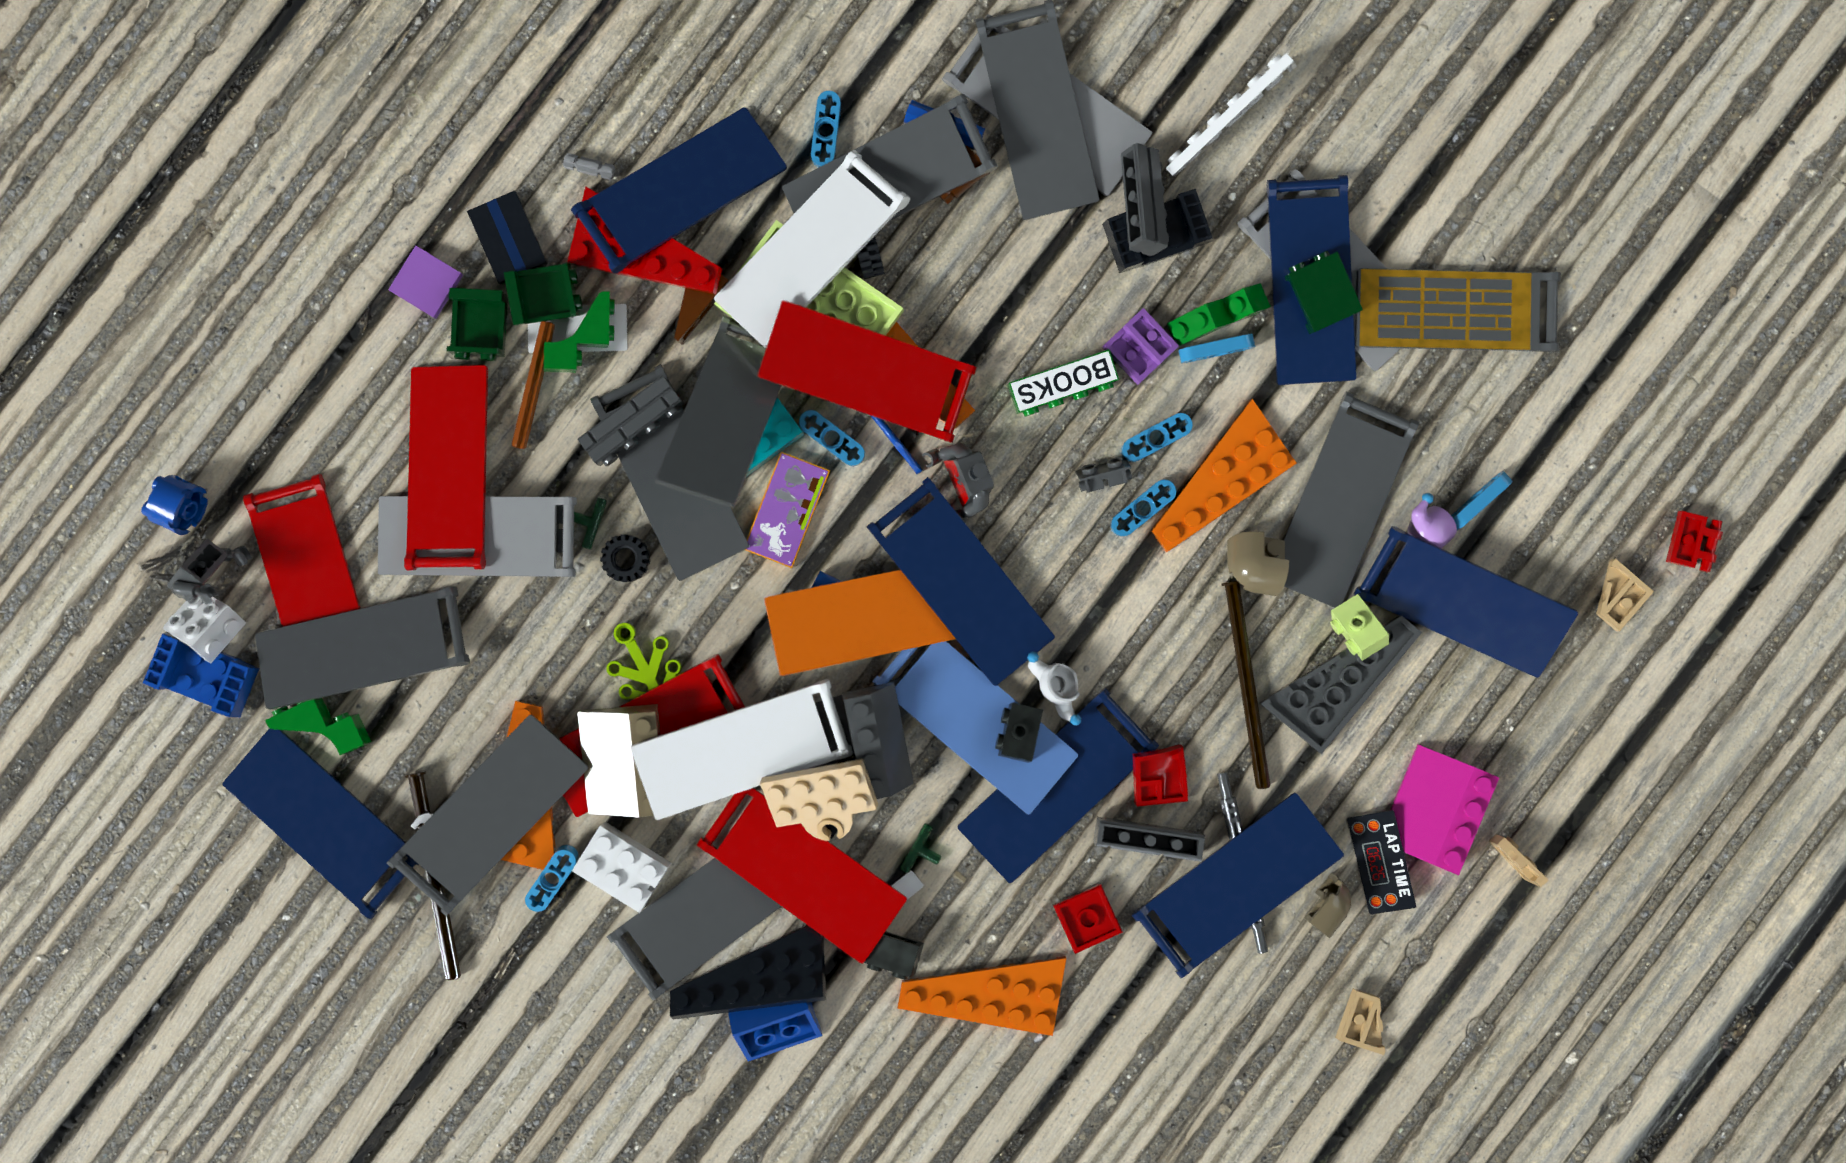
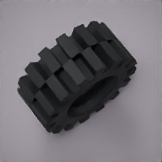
M874 236L857 254L864 280L885 274Z
M631 535L615 536L612 540L605 543L606 546L601 551L603 554L600 557V562L603 563L602 568L609 577L620 582H633L643 577L642 575L647 572L648 564L651 562L649 560L650 551L647 550V545L641 539ZM624 548L631 549L636 558L634 565L628 569L619 567L616 562L617 553Z

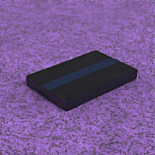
M515 190L467 211L499 284L505 283L504 272L535 269L548 264Z

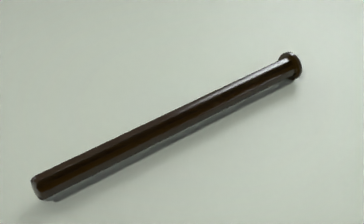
M1238 581L1221 583L1222 586H1225L1255 785L1257 789H1266L1270 787V779L1240 583Z
M426 771L404 775L409 780L416 818L420 814L430 813L424 781ZM421 823L417 826L418 830L424 823ZM426 871L427 881L446 897L445 887ZM431 899L445 977L447 980H455L461 977L450 914L445 916L440 911L442 908Z

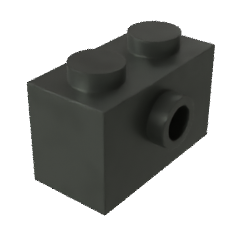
M1010 703L1008 708L1004 707L1001 717V723L1005 724L1003 734L998 733L995 749L999 750L998 756L1027 763L1032 762L1043 709L1017 703Z
M886 931L864 963L867 964V968L874 971L885 969L891 971L892 976L896 978H911L916 974L924 943Z

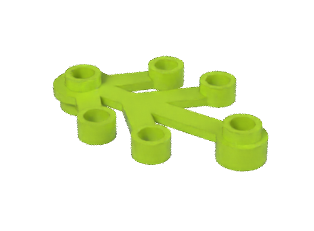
M621 623L614 629V638L617 642L626 645L638 670L623 666L619 661H611L607 664L606 671L613 677L622 676L645 683L649 690L659 685L656 677L664 651L669 648V640L665 636H659L654 639V650L648 665L634 639L636 636L634 626L630 623ZM627 628L630 630L628 638L622 637V629ZM659 639H663L666 642L665 648L659 649L657 647ZM671 659L666 663L665 670L667 673L664 682L675 677L681 671L682 665L679 660ZM671 662L677 663L678 670L676 672L669 670ZM612 664L619 666L618 673L611 672L610 667ZM624 684L619 688V696L624 700L634 699L645 693L635 690V687L631 684ZM624 687H629L632 690L629 697L623 694Z

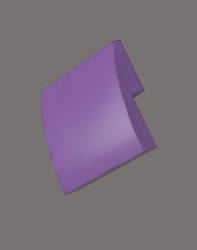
M415 245L388 290L437 319L449 299V288H456L463 274Z
M1143 308L1102 348L1105 351L1110 350L1114 361L1138 385L1175 351L1179 345Z

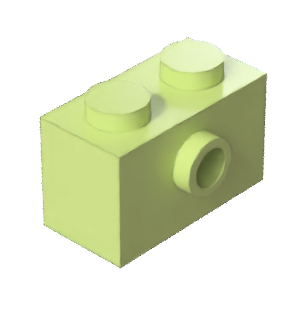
M1358 594L1331 610L1332 621H1330L1332 628L1338 635L1342 633L1347 640L1345 644L1353 655L1357 654L1362 661L1389 645V634Z

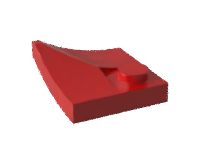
M1181 744L1155 751L1133 754L1134 803L1137 807L1188 801L1186 764Z

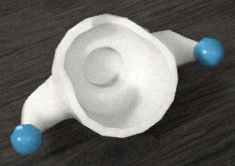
M1030 652L1027 657L1029 660L1028 668L1039 680L1042 695L1048 701L1055 704L1060 718L1070 721L1073 725H1079L1081 717L1078 714H1074L1072 708V701L1076 700L1080 695L1076 672L1064 664L1054 663L1048 665L1039 659L1037 652Z

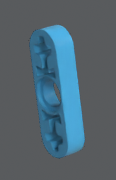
M824 91L817 99L811 149L812 162L817 168L835 160L841 101L839 96L833 91ZM828 98H831L833 103L836 104V106H831L830 116L835 117V119L826 117V107L822 103H826ZM824 123L831 124L834 128L833 133L828 137H824L818 132L819 127ZM833 142L832 145H826V152L830 158L827 157L825 162H820L816 154H821L822 143Z
M1246 334L1190 346L1178 351L1180 361L1183 364L1241 352L1256 346L1253 334Z
M808 410L800 416L799 425L802 431L845 464L858 466L863 462L865 458L863 447L814 410ZM806 417H817L816 423L820 427H823L824 423L828 425V427L822 430L820 438L815 436L819 432L812 426L809 429L806 428ZM829 431H835L840 436L839 442L834 446L825 443L824 438ZM844 439L849 441L846 444L849 449L853 450L855 447L859 449L857 452L860 456L858 460L853 458L849 461L847 459L848 453L843 449L840 454L836 452L843 445Z
M1177 413L1135 435L1122 445V456L1129 462H1137L1179 440L1191 432L1193 427L1191 418L1187 414ZM1178 418L1180 422L1185 421L1184 432L1178 429L1170 433L1174 437L1170 439L1169 432L1163 425L1167 424L1169 429L1176 424L1175 419ZM1154 430H1159L1164 435V441L1160 445H1154L1150 441V433ZM1144 436V441L1151 450L1147 452L1145 446L1138 451V457H1135L1134 454L1129 455L1127 453V450L1130 449L1129 443L1137 446L1143 442L1140 437Z
M1504 471L1495 475L1451 515L1456 523L1457 530L1465 526L1513 482Z
M1169 480L1156 482L1112 518L1110 523L1112 532L1120 537L1130 535L1175 498V485ZM1159 485L1163 488L1168 486L1170 489L1167 492L1169 497H1160L1156 501L1160 505L1156 508L1154 501L1147 494L1151 493V496L1154 497L1160 491ZM1139 501L1149 503L1151 509L1148 515L1141 516L1137 513L1136 505ZM1130 509L1132 515L1139 522L1136 524L1135 520H1132L1127 524V531L1124 529L1118 530V518L1121 520L1127 519L1130 516L1127 510Z
M560 846L525 897V903L530 910L535 912L545 910L567 879L579 859L578 851L573 846ZM565 854L569 855V860L566 861L562 868L559 867L558 864ZM545 874H556L559 882L556 884L549 883L545 878ZM541 889H544L546 892L539 902L535 901V897Z

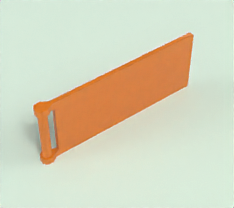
M901 570L764 598L779 674L781 676L956 639Z

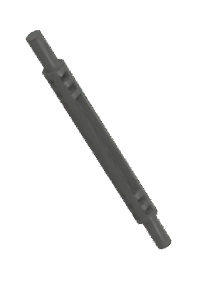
M1227 772L1217 773L1222 795L1220 802L1230 841L1241 833L1243 828L1236 797L1232 795ZM1263 917L1249 927L1253 930L1258 954L1268 952L1263 926H1265Z

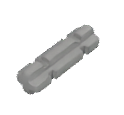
M567 153L564 157L563 167L574 171V168H576L577 172L596 177L601 175V178L612 180L615 175V166L605 163L603 165L601 161L582 156L578 158L577 155Z

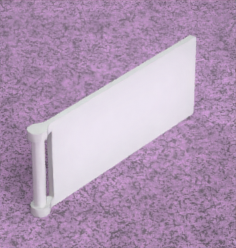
M852 150L838 169L714 297V300L766 348L781 302L785 300L806 308L888 221L909 204L910 197L894 188L864 162L862 156L856 150ZM855 167L893 200L892 204L888 207L848 171Z
M824 679L807 687L631 745L630 749L655 819L660 820L760 786L763 777L806 770L853 755L852 746L847 743L830 691L832 688L830 680ZM820 692L838 749L832 752L830 751L812 697L814 693Z

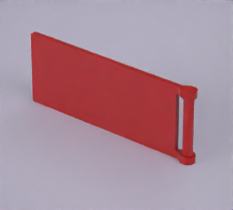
M783 300L773 325L758 377L953 443L955 437L953 432L971 376L975 375L977 367ZM956 369L962 373L944 429L941 431L936 429Z
M485 365L411 368L407 550L404 558L406 570L435 567H474L475 570L485 569L488 367ZM475 549L474 556L417 557L416 550Z
M320 473L312 475L311 479L256 495L250 493L243 496L244 505L251 519L282 627L361 609L326 493L325 481ZM311 489L316 490L317 496L258 513L259 504Z
M715 654L702 663L619 707L658 704L661 735L728 713L705 673V670L712 668L734 709L744 708L745 705L721 664L722 659L720 655ZM579 728L559 739L582 759ZM584 774L563 794L576 817L588 812Z
M755 788L734 794L705 837L700 838L696 844L700 849L712 855L861 964L866 961L907 901L906 896L829 841L813 837L805 830L802 823L776 827L765 796ZM746 794L750 795L753 799L717 849L712 843Z

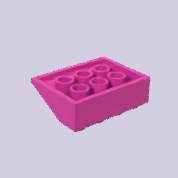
M1417 744L1390 811L1393 810L1395 813L1403 851L1459 875L1500 777Z

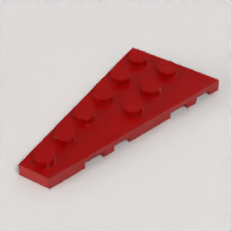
M585 186L582 201H586L598 193ZM592 208L588 212L616 255L618 257L624 256L625 253L596 210ZM578 218L567 262L575 266L612 273L608 267V260ZM672 238L633 261L624 270L616 274L716 294L722 268Z

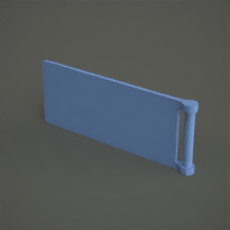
M946 641L931 644L895 686L898 704L1026 814L1032 813L1078 757V753L1042 723H1040L1032 762L1027 763L998 756L999 750L995 749L998 733L1003 734L1005 724L1001 723L1004 707L1008 708L1010 703H1019L998 685L994 686L982 671ZM918 647L902 650L880 677L876 676L874 678L873 684L881 685L888 683Z

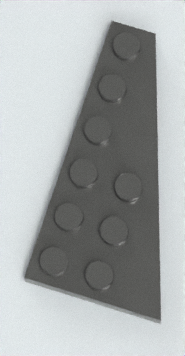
M1398 616L1383 625L1389 634V645L1363 661L1357 654L1353 655L1346 648L1259 704L1317 752L1322 754L1422 632L1403 616Z

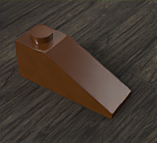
M722 274L716 294L685 288L674 337L681 345L714 306V297L729 282Z

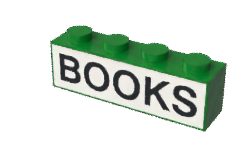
M1106 350L1010 382L1007 385L1016 413H1023L1024 417L1038 413V407L1048 404L1049 409L1063 405V399L1073 396L1075 401L1089 396V390L1098 388L1099 392L1114 388L1113 382L1118 381L1119 378L1110 350Z

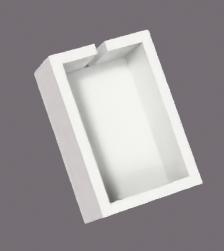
M604 822L597 829L572 871L640 913L672 863Z

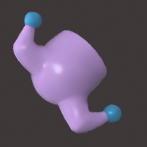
M1424 493L1422 501L1412 511V520L1409 523L1407 533L1442 549L1456 535V523L1453 517L1441 507L1432 506L1427 508L1428 504L1433 502V495L1431 493Z

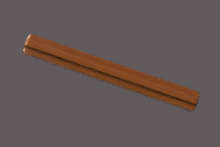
M548 321L540 323L512 440V446L520 449L527 447L544 376V342H552L555 324Z

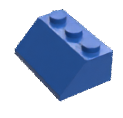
M812 1002L728 1013L732 1035L747 1061L822 1037Z

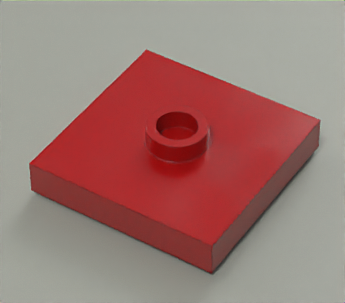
M1101 883L1053 904L1075 954L1123 933Z

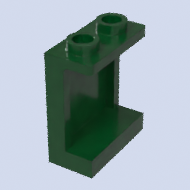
M1327 250L1314 256V263L1305 266L1304 262L1290 267L1291 273L1284 276L1286 281L1289 280L1308 322L1305 326L1309 334L1363 310L1338 252L1330 255Z
M570 263L504 272L514 326L580 316L579 310H583L580 294H576L574 284L578 283L576 269L571 268Z
M449 288V299L453 301L451 342L450 346H447L446 351L453 354L455 359L470 360V355L480 356V360L496 361L497 357H505L508 294L502 290Z

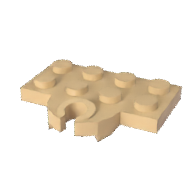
M863 759L763 777L760 782L776 827L802 823L808 833L824 841H830L831 830L826 828L825 825H834L838 829L836 836L838 839H841L850 831L856 813L877 810L878 807Z

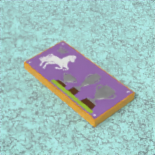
M781 452L747 537L749 548L746 551L793 568L830 470Z

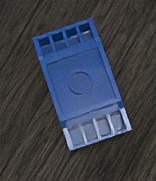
M165 632L161 635L143 684L157 690L169 689L212 706L211 711L221 715L241 717L260 668L223 652L210 664L191 647Z

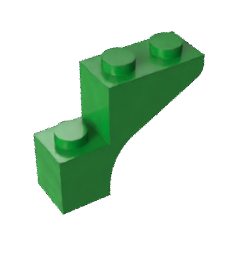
M1261 283L1245 287L1223 299L1206 303L1167 323L1173 340L1180 347L1228 325L1250 318L1271 306Z
M602 291L597 295L579 328L571 337L558 342H544V372L576 373L577 366H582V350H577V347L608 348L609 341H614V325H609L610 315H614L615 299H610V292Z
M323 698L297 703V706L290 709L287 706L281 707L272 712L273 717L265 720L270 729L320 733L335 745L339 755L350 753L371 743L359 714L349 715L346 712L332 720Z

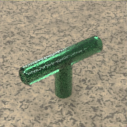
M597 498L591 517L574 511V523L588 527L582 543L583 548L592 549L607 504L605 499Z
M923 824L900 867L902 871L909 873L918 856L936 865L940 862L941 855L924 846L933 830L931 825Z

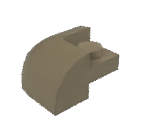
M1258 531L1243 532L1232 536L1227 540L1229 574L1232 573L1236 580L1244 586V590L1278 596L1284 588L1289 571V560L1285 559V540L1264 537V532Z
M1333 873L1327 877L1315 892L1320 899L1304 917L1328 938L1334 934L1346 919L1351 908V896L1348 887Z

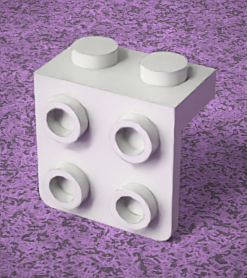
M199 596L192 598L190 601H185L176 613L169 618L163 629L168 634L191 647L198 655L211 664L243 628L246 622L228 605L216 598L211 597L213 603L206 605Z

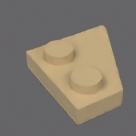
M1611 559L1596 614L1615 631H1621L1654 591L1617 559Z
M1496 834L1489 840L1493 847L1524 880L1539 887H1542L1549 881L1537 869V866L1529 857L1524 856L1517 850L1519 846L1509 836L1505 838Z
M1352 988L1335 1038L1339 1041L1384 1055L1385 1047L1382 1045L1381 1037L1383 1022L1380 1018V998Z

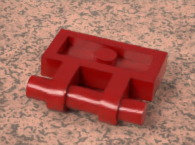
M1678 511L1666 562L1688 568H1696L1697 559L1701 560L1699 571L1710 573L1712 564L1716 563L1717 555L1715 551L1718 540L1722 539L1723 532H1721L1723 521L1712 519L1710 528H1706L1708 517L1686 511ZM1704 536L1707 538L1704 551H1701L1700 547Z

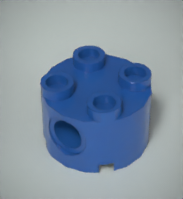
M176 475L156 477L152 483L153 490L149 495L148 501L142 506V514L147 516L148 520L152 523L158 524L178 535L188 534L191 531L187 529L190 526L196 527L205 514L208 499L203 497V494H207L206 490Z

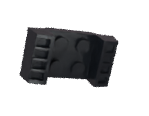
M1196 189L1180 193L1175 199L1164 202V209L1167 212L1166 230L1169 235L1168 247L1155 255L1149 256L1141 252L1129 250L1126 212L1108 218L1102 224L1119 274L1190 251L1213 241Z

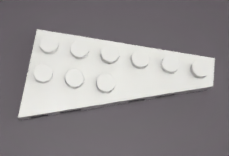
M1287 53L1283 57L1278 54L1267 65L1270 69L1263 76L1258 73L1247 84L1249 89L1243 95L1237 93L1227 103L1229 108L1222 115L1217 112L1207 122L1209 127L1202 134L1197 131L1187 141L1189 146L1183 152L1177 150L1167 160L1170 164L1166 169L1172 176H1176L1203 151L1202 148L1205 145L1208 146L1213 143L1222 133L1221 130L1224 127H1230L1264 96L1262 94L1264 89L1269 91L1275 87L1284 77L1282 74L1284 70L1287 69L1291 72L1297 67L1294 60Z

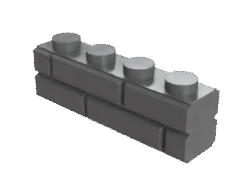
M1136 143L1121 153L1129 250L1152 256L1168 247L1169 235L1166 230L1167 212L1164 209V186L1162 185L1161 177L1162 163L1160 162L1159 149L1147 148L1146 145Z
M662 375L579 437L578 441L596 465L602 466L604 464L609 466L618 459L616 454L624 448L628 451L640 442L638 438L644 433L650 435L661 426L659 422L664 418L668 417L671 419L682 411L680 406L684 402Z
M1097 817L1093 843L1099 847L1107 848L1110 846L1112 849L1159 856L1162 854L1166 857L1201 862L1205 835L1199 831Z

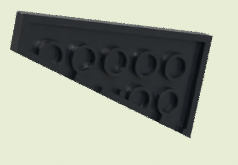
M810 926L804 927L671 990L670 1017L675 1020L826 1000L824 937Z

